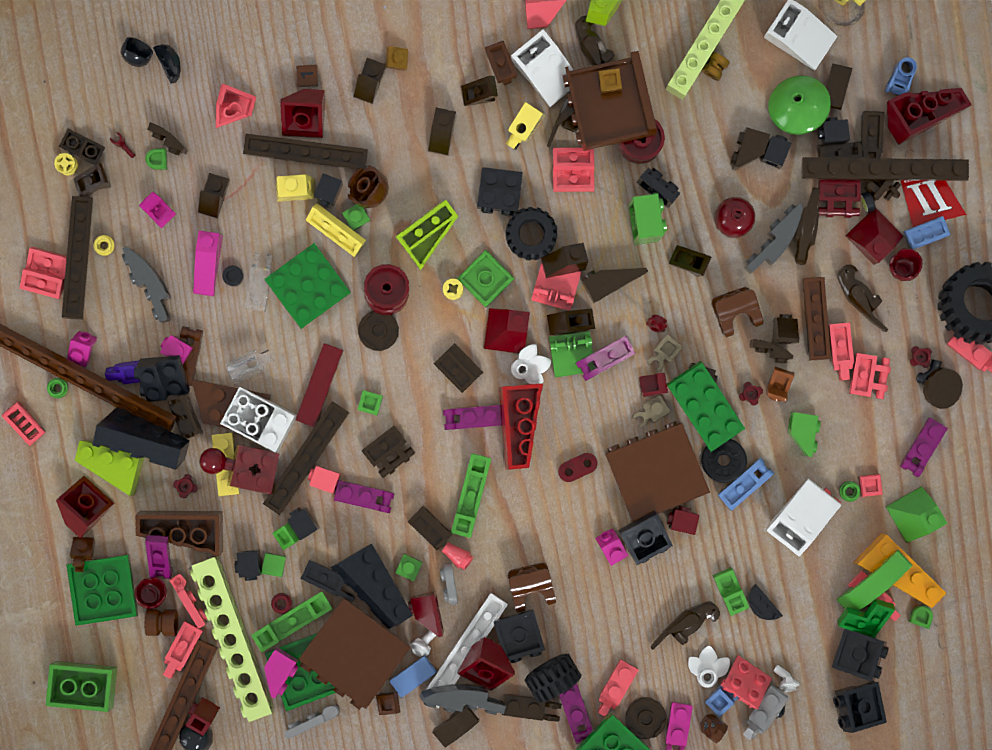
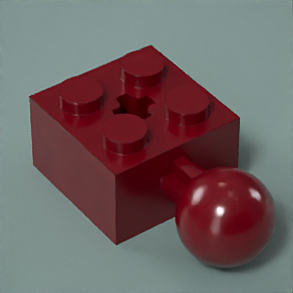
M236 445L234 457L231 459L226 458L220 449L208 448L201 454L199 463L202 470L208 474H218L222 470L230 471L227 486L271 494L280 454ZM255 464L258 472L254 473L253 476L252 472L249 471V467H253Z

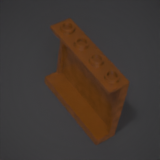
M639 51L630 52V58L572 71L565 67L566 74L562 75L564 86L569 87L570 94H567L569 107L573 106L575 113H571L573 125H578L579 132L575 134L578 145L582 144L583 151L657 135V127ZM619 68L622 91L601 93L598 72Z
M674 421L664 425L666 429L658 432L657 429L646 432L647 437L640 440L637 436L627 440V445L620 447L617 444L607 448L608 452L604 455L608 460L632 522L653 511L658 514L710 493L682 423L677 424Z
M343 598L298 660L301 661L299 666L309 673L311 670L315 671L318 674L316 677L325 685L328 682L335 686L334 692L341 697H344L346 694L352 699L350 703L360 710L361 707L366 709L410 647Z

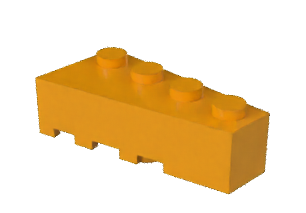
M881 533L853 562L872 573L882 565L884 560L899 550L913 565L892 586L931 608L946 594L887 534Z

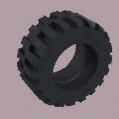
M975 262L970 266L962 267L949 277L942 286L943 290L939 292L938 298L941 301L938 303V310H942V314L939 316L941 321H946L947 325L945 328L948 331L953 330L955 332L953 336L957 339L964 337L963 341L969 344L975 341L976 345L992 342V320L985 321L974 317L967 310L964 302L965 290L972 286L983 288L992 295V264L990 262H984L982 265L979 262Z

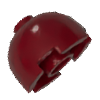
M730 197L718 205L714 212V223L717 230L726 235V237L739 238L752 230L756 214L749 201L741 197Z

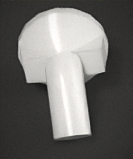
M429 631L422 639L415 638L410 644L412 652L419 657L427 656L431 650L427 644L436 635Z
M777 665L773 671L783 678L779 689H784V692L795 691L796 687L799 686V682L793 679L791 674L781 666Z

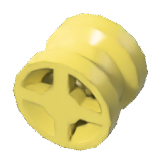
M68 153L59 154L54 162L57 171L67 176L75 174L79 167L77 159Z
M449 279L443 285V293L448 299L457 300L463 294V285L457 279Z

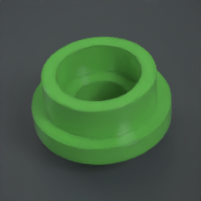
M54 378L49 381L47 391L53 398H62L68 392V384L61 378ZM57 384L61 385V391L59 392L55 390Z
M847 481L840 486L839 494L843 500L853 502L860 496V488L855 482ZM849 487L853 490L851 495L846 494V489Z

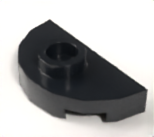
M160 44L153 47L170 84L176 83L181 72L179 56L169 45Z
M754 584L748 596L749 607L752 612L765 620H776L783 615L762 590Z

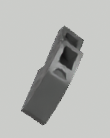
M801 203L796 206L792 204L784 212L786 216L781 221L777 219L769 226L772 230L768 235L773 240L768 239L761 246L763 250L758 255L754 253L746 260L748 265L745 269L749 274L753 273L764 261L769 265L774 264L788 247L801 218L803 209Z
M128 247L122 248L124 251L122 258L125 265L130 267L132 273H129L133 285L136 284L140 288L146 286L147 288L144 292L148 301H152L154 306L152 313L155 320L159 319L161 323L170 321L171 318L164 301L171 299V296L163 280L142 256Z
M444 685L420 692V698L424 705L432 708L436 706L444 707L445 711L455 713V711L462 712L464 704H466L467 708L477 710V708L485 709V712L492 715H497V713L504 714L506 708L502 700L488 697L489 692L485 687L475 685Z

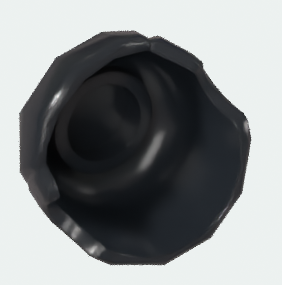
M127 37L120 53L129 65L142 67L146 66L151 60L153 50L143 41Z
M184 726L179 734V742L185 750H208L213 743V733L208 729L202 736L189 727Z

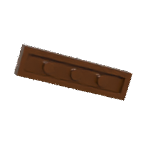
M825 277L804 278L803 291L809 361L831 359Z

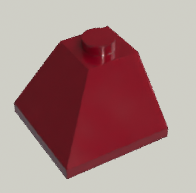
M302 89L281 99L282 135L323 138L325 90Z
M877 208L875 211L868 213L846 235L873 265L881 262L904 237Z
M489 308L484 349L519 354L526 345L530 312Z
M85 476L79 479L56 500L65 525L80 539L97 524L114 504Z
M436 591L412 596L411 602H408V607L412 614H414L415 619L436 636L443 637L444 628Z
M483 637L472 645L457 674L492 691L513 677L515 671L502 646L491 639Z

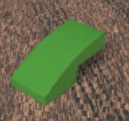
M731 567L712 575L730 616L750 608Z

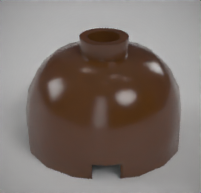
M369 165L367 166L368 168L358 169L348 183V188H350L349 199L351 202L364 208H374L380 205L385 200L389 190L385 175L377 168Z

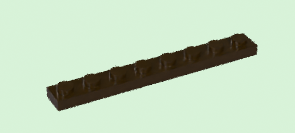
M803 157L801 179L968 181L969 159Z

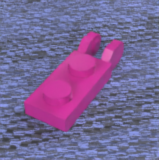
M671 702L665 750H672V745L679 746L678 750L685 749L693 705Z

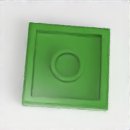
M487 250L457 278L485 308L515 279Z

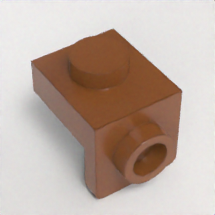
M774 367L766 388L767 396L777 402H786L788 391L795 376L794 372Z

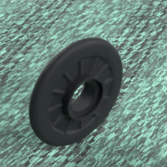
M729 439L712 452L706 446L702 453L701 463L704 472L711 479L726 483L736 480L743 474L747 464V456L744 448L737 441ZM721 455L729 456L730 462L728 465L723 466L719 464L718 459Z

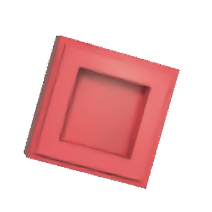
M880 474L858 476L861 497L883 495Z

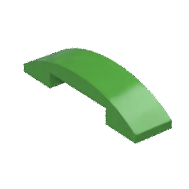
M471 453L451 533L471 538L492 458Z
M897 550L884 560L879 568L854 588L851 587L838 597L837 601L845 609L849 607L861 610L897 582L913 564Z
M323 591L259 629L251 636L262 653L333 608Z

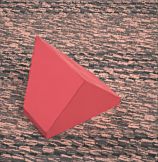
M525 0L527 29L547 28L566 0Z
M222 84L216 103V128L251 116L256 96Z

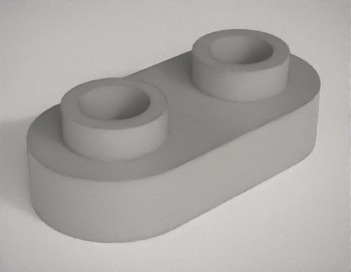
M452 563L443 564L444 568L440 569L441 580L446 581L447 589H443L445 602L449 601L450 605L458 604Z

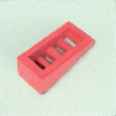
M19 401L15 402L1 415L29 446L46 433ZM16 410H19L20 413L12 419L11 415ZM24 416L26 419L18 425L16 422ZM30 422L32 425L23 431L21 428ZM36 428L37 432L29 438L27 434Z

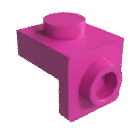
M152 192L139 204L140 208L161 228L176 215L155 192Z
M78 331L70 341L67 359L86 367L89 364L92 347L97 342V337L87 332Z
M170 335L169 338L166 337L161 343L160 347L162 350L160 353L165 356L180 355L183 365L193 348L179 340L176 336Z
M614 529L605 531L595 538L611 566L629 556Z

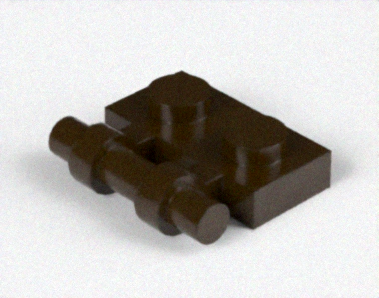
M395 425L361 450L373 467L380 462L382 463L384 468L378 471L382 478L388 474H393L398 466L402 463L406 464L410 461V457L415 454L411 447L403 451L401 446L407 441ZM396 451L399 456L389 463L386 458Z

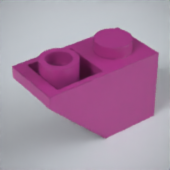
M278 647L274 650L264 667L270 694L274 699L278 694L283 695L288 686L285 683L289 676L293 678L299 668L296 665L298 659Z

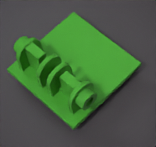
M590 331L549 337L555 378L583 374L581 368L577 367L576 362L593 353ZM593 362L588 363L590 370L595 369Z

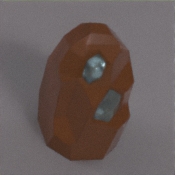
M714 714L705 715L700 722L701 732L715 743H718L726 734L727 724Z

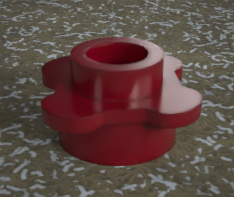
M652 315L651 318H648L646 325L654 332H665L664 328H667V320L662 316Z
M914 346L911 349L912 359H910V364L912 366L921 365L924 368L929 367L932 354L931 349H921L918 346Z
M751 382L744 383V390L739 394V399L750 402L752 406L757 405L763 389L760 386H753Z
M185 474L182 479L175 480L173 483L174 488L177 489L179 496L183 499L187 498L188 494L195 493L198 490V486L193 483L192 476L189 474Z

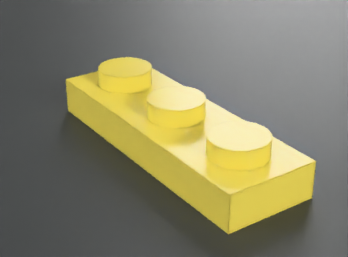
M318 203L312 207L306 218L307 222L353 257L359 253L366 241Z
M233 433L212 435L213 448L220 449L226 458L233 459L235 452ZM222 470L216 474L218 496L240 494V488L227 486L230 471Z

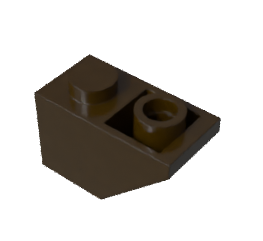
M746 127L744 132H740L736 142L740 145L738 151H734L730 162L734 164L732 170L736 171L761 158L765 154L770 134Z

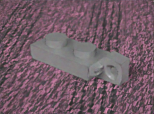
M771 685L765 693L759 708L754 709L746 722L749 726L743 735L750 740L754 739L757 733L763 734L764 731H767L789 700V697L776 686Z

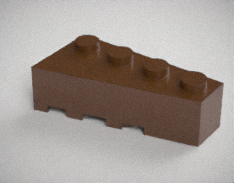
M139 511L135 515L136 536L146 538L147 535L168 537V543L175 546H183L195 551L211 553L215 556H220L223 552V511Z

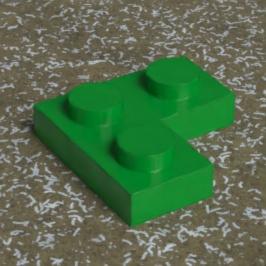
M875 599L866 612L847 607L837 620L838 627L875 638L894 613L895 607L894 604Z

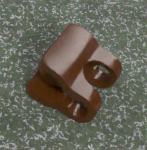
M747 287L717 296L711 301L721 332L726 338L734 335L733 320L740 313H746L751 323L756 327L764 323L756 293Z
M546 563L529 565L508 572L509 585L517 613L525 611V598L533 591L542 593L548 605L556 604L554 589Z

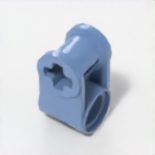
M906 57L895 65L884 92H892L897 95L909 92L917 69L914 59ZM902 63H905L910 67L909 73H905L902 71Z

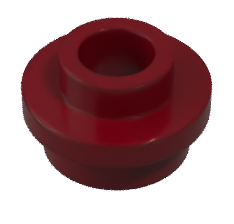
M285 593L276 594L271 601L272 609L279 614L288 612L292 607L290 596ZM280 599L285 601L284 607L279 606L278 601Z

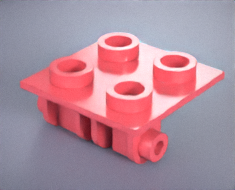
M541 262L531 301L571 311L581 271L546 278Z
M737 655L727 678H724L720 685L724 691L733 693L734 698L738 696V700H742L749 708L758 709L772 678Z

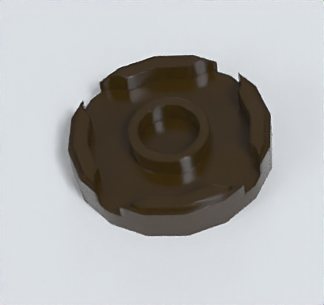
M374 311L367 313L358 325L360 341L373 351L389 349L395 344L399 336V326L396 319L392 315H381Z
M946 367L937 368L929 374L928 380H925L923 394L925 400L932 406L946 409L953 406L959 400L963 383L956 371Z
M642 697L634 700L629 705L625 721L628 729L638 738L650 739L657 737L663 732L667 718L664 707L657 700L650 697Z

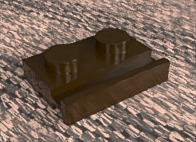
M455 343L433 363L461 393L484 373Z

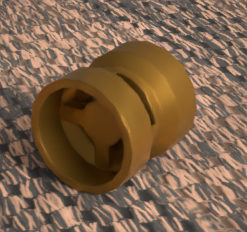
M713 52L709 58V63L703 67L702 72L711 79L719 81L722 77V71L727 69L730 62L724 56Z

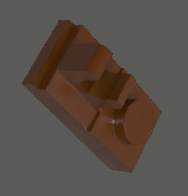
M501 41L484 47L497 83L503 82L504 85L512 83L511 79L517 77V73L505 42Z

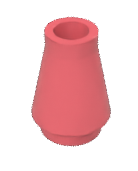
M450 542L442 550V553L458 569L465 570L473 560V556L470 555L471 552L457 547Z

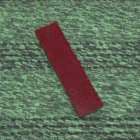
M325 343L323 344L296 421L312 427L316 426L344 350Z

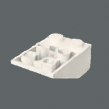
M788 0L763 38L815 71L834 43L837 35L808 9L794 0Z
M541 30L511 55L513 64L549 107L570 91L569 87L564 86L562 75L566 74L565 67H568L569 71H572L573 68L544 30Z
M239 387L220 424L276 453L279 452L296 420L297 414Z
M808 478L772 519L766 531L800 557L842 504Z

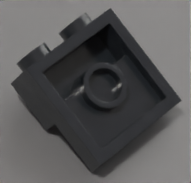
M482 167L477 209H481L482 213L493 214V211H501V215L512 216L515 212L517 213L523 172Z
M648 167L638 179L637 184L649 194H658L659 199L662 198L663 205L669 208L680 195V192H678L679 188L673 182L669 181L667 183L662 179L663 175L655 168L651 170Z
M180 355L141 358L134 368V377L139 379L141 383L139 388L140 395L145 396L148 402L165 401L170 395L188 394L190 391Z
M655 511L618 530L636 565L647 562L650 558L659 553H664L673 546Z
M533 609L493 621L500 645L510 663L519 662L522 660V657L530 655V657L539 656L542 654L541 651L545 650Z
M844 629L832 668L874 682L875 678L879 679L883 667L879 665L881 659H886L889 651V647L886 646L887 642Z
M874 681L835 691L836 696L833 698L835 707L839 709L840 717H838L837 721L843 732L854 733L887 723L879 682Z

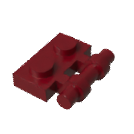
M818 181V188H820L818 201L826 202V207H818L819 215L826 216V218H833V216H844V218L860 216V208H852V202L861 201V181ZM834 202H845V207L834 208Z

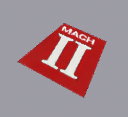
M900 180L913 227L942 216L945 220L967 215L946 181Z

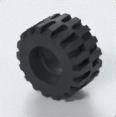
M533 207L520 209L519 212H515L506 227L508 247H510L513 254L528 261L539 260V258L546 256L552 251L557 240L555 220L549 216L547 211L544 212L538 207L537 209ZM529 222L539 224L544 232L542 241L535 246L524 244L519 237L521 227Z
M567 653L558 655L538 666L526 676L524 681L537 703L549 701L573 687L582 675L570 654Z

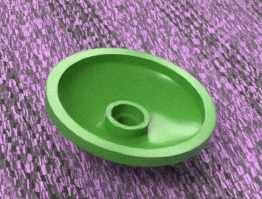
M794 76L782 81L771 93L768 103V110L773 123L780 130L795 135L806 134L819 128L827 119L831 108L830 95L826 87L819 80L809 76ZM797 97L802 98V99H801L800 101H798V102L794 101L795 98H797Z

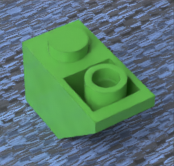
M790 412L787 433L804 456L812 457L813 453L817 451L818 442L815 441V436L820 431L821 421L818 420L816 415Z

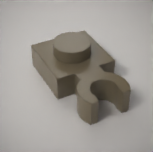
M666 334L654 349L657 356L651 357L647 364L650 365L652 361H657L659 366L655 371L658 372L663 368V361L666 360L670 363L683 347Z
M659 394L642 405L645 410L643 413L637 412L632 418L635 419L641 416L643 422L638 427L642 428L647 424L648 419H651L654 423L671 411Z

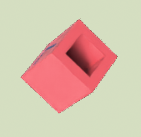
M316 466L309 473L308 480L311 481L309 486L333 494L335 493L341 473Z

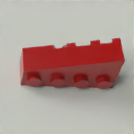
M543 384L499 387L505 470L530 467Z

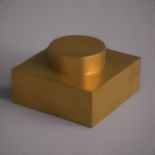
M393 46L386 47L385 68L406 70L408 49Z
M619 68L598 72L601 93L622 91Z

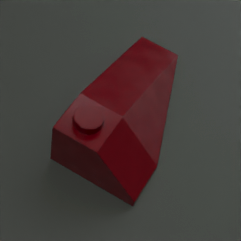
M962 88L941 89L936 92L921 91L920 93L913 94L911 92L903 93L887 101L888 129L897 144L900 145L969 108L972 104Z

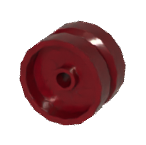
M656 119L657 135L644 137V143L638 142L637 139L618 143L619 151L629 162L635 164L649 163L660 153L664 145L665 135L664 129Z
M383 264L373 268L367 274L364 281V298L368 307L381 315H393L404 308L409 298V280L399 267Z

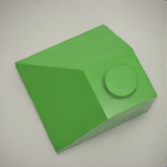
M922 486L886 506L906 543L928 535L948 524L937 504Z

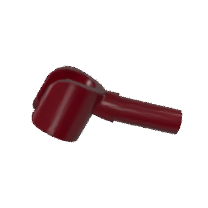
M116 132L120 136L119 141L115 142L111 137L110 141L115 146L121 147L133 159L136 155L125 143V138L119 132Z

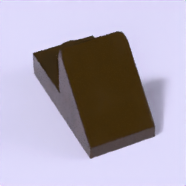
M370 58L366 59L362 73L357 78L354 98L373 104L386 70L385 64Z
M486 76L461 86L464 106L494 102L495 97L498 96L495 76Z
M102 163L96 164L73 178L80 197H86L98 189L111 187Z
M209 173L204 191H200L198 213L218 219L230 179Z
M677 245L669 264L688 271L696 277L704 275L712 257Z

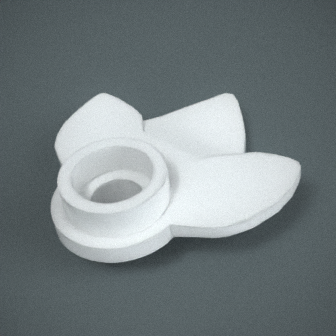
M531 344L520 351L519 359L514 361L511 366V372L515 378L524 379L528 384H541L544 382L541 373L548 370L551 360L544 356H537L536 344ZM520 366L525 367V371L523 373H519L518 371Z
M709 645L701 651L699 658L689 657L688 661L689 670L697 676L699 684L703 687L714 686L719 677L726 675L730 665L728 657L717 659L714 649ZM710 673L711 678L704 680V674Z

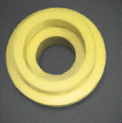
M101 235L95 239L94 249L99 255L107 256L114 251L115 243L111 237ZM104 242L108 243V247L106 249H102L101 247L102 243Z

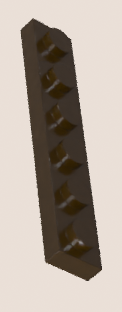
M245 134L243 154L350 169H365L368 149Z
M72 196L62 305V318L83 320L93 197Z
M333 401L330 403L272 489L271 494L263 502V505L278 515L282 514L350 412Z

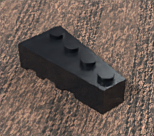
M116 407L96 425L92 446L100 447V445L110 447V451L116 453L119 450L131 453L130 457L137 459L146 457L149 458L151 463L176 470L185 461L190 440Z
M372 543L330 567L342 577V581L347 586H350L357 593V597L370 607L373 614L388 629L401 624L413 616Z

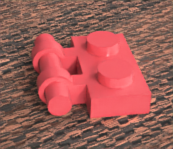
M855 353L849 394L871 397L873 389L877 390L876 398L884 400V394L888 389V385H886L887 377L891 371V367H889L890 359L882 358L881 365H876L878 356ZM875 371L880 372L878 384L873 383Z

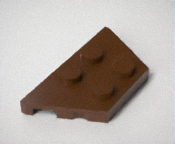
M192 379L203 424L228 428L220 423L239 388ZM250 391L267 400L271 398L270 394Z

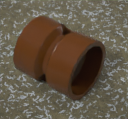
M147 609L144 621L145 635L159 636L162 632L163 636H176L178 632L177 609H165L162 613L157 609Z

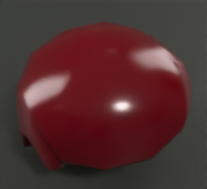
M900 249L891 258L889 271L893 277L900 281H911L921 272L923 259L913 249Z
M158 577L143 579L136 586L134 597L137 604L141 607L155 609L160 607L165 601L167 588L165 583Z

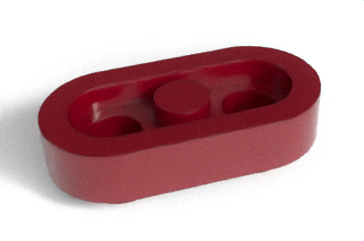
M583 453L562 463L559 466L558 475L565 482L575 481L595 471L598 465L597 459L591 453ZM589 459L591 465L585 467L583 464L584 460ZM571 468L573 471L572 475H565V469Z

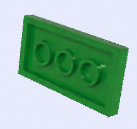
M701 361L666 384L711 452L745 429Z

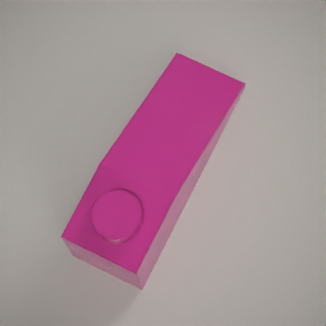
M200 230L198 232L195 253L194 294L214 296L223 236L219 233Z

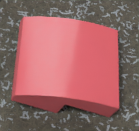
M582 147L553 148V192H594V149L583 151Z
M30 247L19 289L60 299L64 289L67 256Z

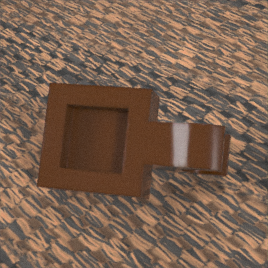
M73 537L70 557L73 559L75 572H83L85 560H92L95 546L94 538L82 537L80 539L79 537Z

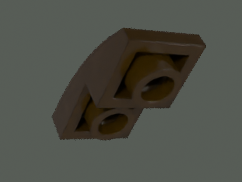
M832 63L826 85L830 95L831 108L842 109L853 68Z
M149 123L147 130L152 133L151 137L161 141L166 138L163 145L169 148L168 152L178 156L180 153L187 154V149L171 133L154 123Z
M67 129L59 144L60 148L94 165L98 163L105 149L104 146L70 129Z
M758 339L750 340V348H755L757 353H767L770 350L769 358H774L776 363H787V360L793 359V354L776 344Z
M464 706L462 712L456 711L451 714L450 718L435 727L432 733L446 748L479 722V718L470 708Z

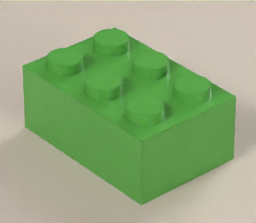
M658 194L633 197L628 207L634 245L659 242L665 232H667L666 220L661 217V213L664 211L662 198L659 199Z
M62 661L51 663L49 666L45 706L109 712L114 706L117 667Z

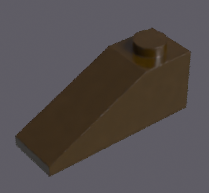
M647 268L600 270L597 273L592 270L584 275L585 279L581 283L592 302L596 303L643 276L648 270Z

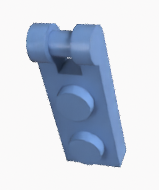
M761 457L747 468L739 478L732 481L717 494L731 511L774 474L771 468L768 469L764 465L765 462ZM757 469L762 474L759 478L754 474Z

